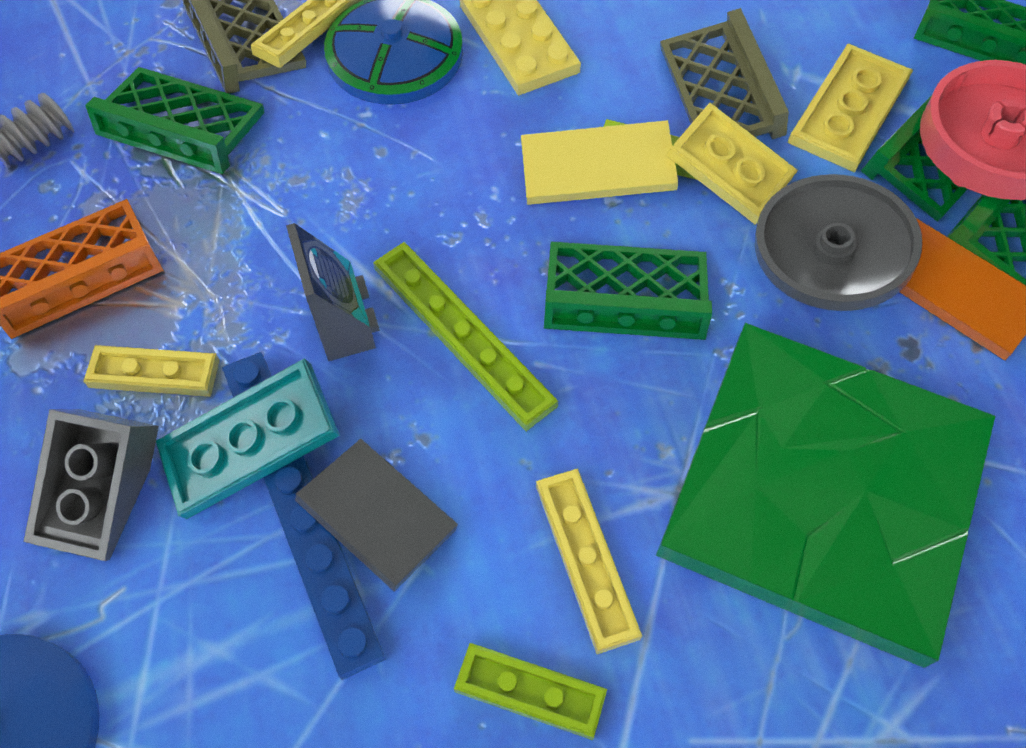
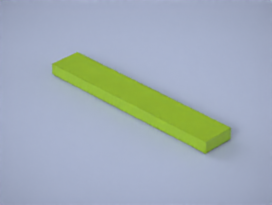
M405 242L373 262L375 271L525 431H528L558 407V400Z

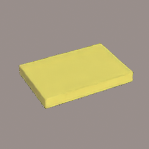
M710 102L666 154L667 157L755 225L758 223V218L765 204L774 194L787 186L798 171Z

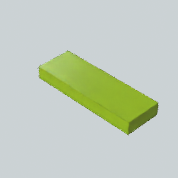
M469 643L454 686L455 693L590 740L594 738L607 693L606 688L473 643Z

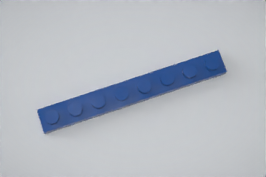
M262 352L222 367L233 398L271 377ZM303 455L263 478L340 679L343 680L386 660L338 540L295 501L296 493L313 480Z

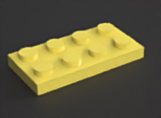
M460 0L461 9L518 96L580 73L581 62L537 0Z

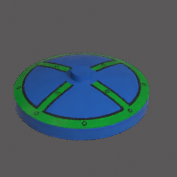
M363 0L343 11L334 20L325 37L324 52L332 78L344 91L367 102L395 105L424 99L446 86L453 79L461 65L463 45L461 30L455 18L445 8L431 0Z

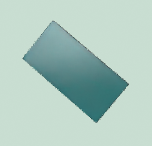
M304 358L156 440V445L178 516L188 519L340 435L312 365Z

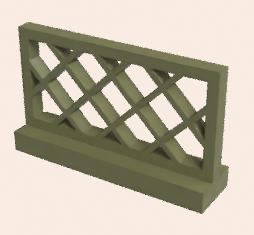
M182 0L183 6L225 93L239 92L240 81L306 68V59L302 51L281 68L252 55L251 44L264 35L263 33L267 28H273L284 19L274 0H238L246 3L243 9L230 5L233 0ZM255 7L268 11V13L264 17L252 11ZM222 13L234 16L235 19L231 23L219 19ZM244 21H248L258 26L253 31L241 25ZM233 35L247 39L243 45L229 41ZM245 57L259 62L257 65L242 67L241 65Z
M741 8L727 12V21L660 41L661 51L690 123L703 111V109L693 105L697 97L701 96L713 100L712 104L717 108L724 104L737 109L731 119L754 137L769 133L772 139L786 136L789 111ZM723 36L725 41L720 49L706 44L709 39ZM684 47L692 51L687 59L673 55L672 50ZM699 53L714 57L709 66L694 62ZM721 60L736 65L732 74L716 69ZM688 70L703 75L697 84L683 80ZM710 78L725 83L720 92L704 87ZM732 86L747 90L748 93L743 100L727 95ZM744 112L758 116L760 122L752 125H746L738 121Z

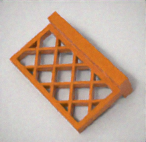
M128 199L1 252L0 269L8 265L13 266L6 276H0V326L13 339L164 271ZM127 215L119 227L108 226L112 220ZM88 233L82 243L71 242L75 236ZM101 235L112 237L106 247L95 245ZM125 239H131L130 241L123 243ZM51 249L44 260L34 258L38 252ZM64 251L74 253L68 263L57 262ZM88 255H93V257L86 259ZM26 268L37 269L30 280L19 279ZM50 271H52V272H57V273H54V274L48 276V274L50 273ZM12 288L18 289L9 293Z

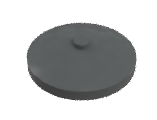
M838 174L817 175L795 181L779 190L769 199L758 218L755 233V252L765 275L786 295L816 308L852 311L883 303L895 296L907 285L915 272L921 256L922 234L918 221L910 208L897 195L885 187L855 176Z

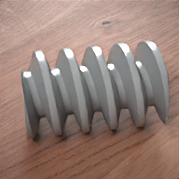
M45 93L38 94L40 107L31 100L25 101L24 105L27 114L17 107L12 108L13 121L0 114V160L8 169L11 168L8 159L9 155L14 156L21 162L24 160L21 150L23 147L36 154L38 152L34 141L39 140L49 147V133H52L60 140L63 139L61 130L63 125L74 133V129L65 113Z

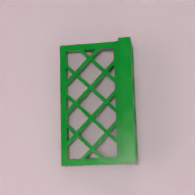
M930 0L914 39L980 61L1004 60L1026 64V7L1006 0ZM965 8L968 13L962 12L959 9ZM1013 17L1021 19L1022 21H1016ZM993 19H998L1002 24L995 23Z
M138 67L105 100L93 97L85 105L96 135L222 175L230 166L228 155L265 113L261 103ZM143 81L155 85L136 89ZM177 92L187 94L184 96H179L170 99H167L165 96ZM161 96L162 99L161 101L151 102L142 105L140 103V100H145ZM135 102L137 106L126 107L121 104ZM205 102H214L218 104L198 109L197 104ZM192 106L193 108L191 111L172 114L171 112L173 109ZM166 111L168 116L158 117L152 114ZM239 111L247 112L246 115L230 118L228 115ZM221 115L225 119L208 124L203 122V119ZM198 121L199 126L195 127L184 125L185 123ZM230 131L229 135L225 139L223 136L216 134L220 132Z
M930 96L877 150L861 171L871 180L880 174L938 222L966 192L967 188L955 185L932 162L929 156H920L918 144H922L920 122L922 114L931 98ZM896 165H912L914 178L904 177L894 167ZM923 166L937 167L939 179H925ZM927 189H941L944 201L942 206L938 205L928 196Z
M982 194L946 237L1026 285V279L1015 271L1013 261L1026 262V204H1023L1022 200L1000 199ZM1000 213H1013L1017 228L1004 227ZM981 236L995 237L998 252L989 251L978 242V239ZM1007 237H1020L1023 252H1010Z
M551 242L544 329L706 340L712 316V301H709L706 252ZM557 256L575 257L579 262L568 269L557 260ZM602 259H612L619 265L607 271L597 262ZM641 261L652 262L658 268L647 274L637 264ZM680 264L697 265V271L687 277L676 267ZM586 269H589L598 276L597 279L588 285L576 276ZM626 271L638 280L629 287H626L617 279L618 276ZM665 274L678 283L669 290L656 281ZM568 281L578 291L555 289ZM607 284L618 294L597 293L596 291ZM647 287L659 297L638 296L636 293ZM687 290L698 300L679 299L676 296Z

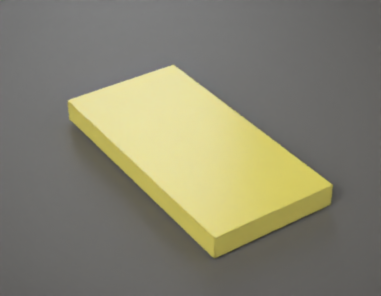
M847 44L791 132L787 143L855 173L907 84L913 70L854 45Z
M668 120L521 135L527 205L674 191L678 188L675 162L666 156L672 147Z

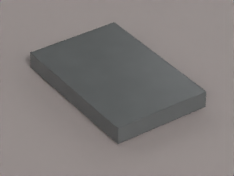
M359 439L297 492L295 501L394 592L456 531L458 526L452 518L362 439Z

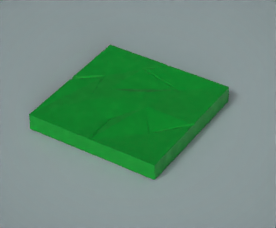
M745 323L731 355L656 556L925 668L939 661L995 415Z

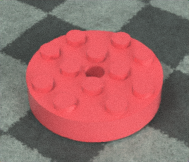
M1004 60L977 61L952 70L936 86L922 114L920 135L926 154L955 185L990 197L1026 200V64Z

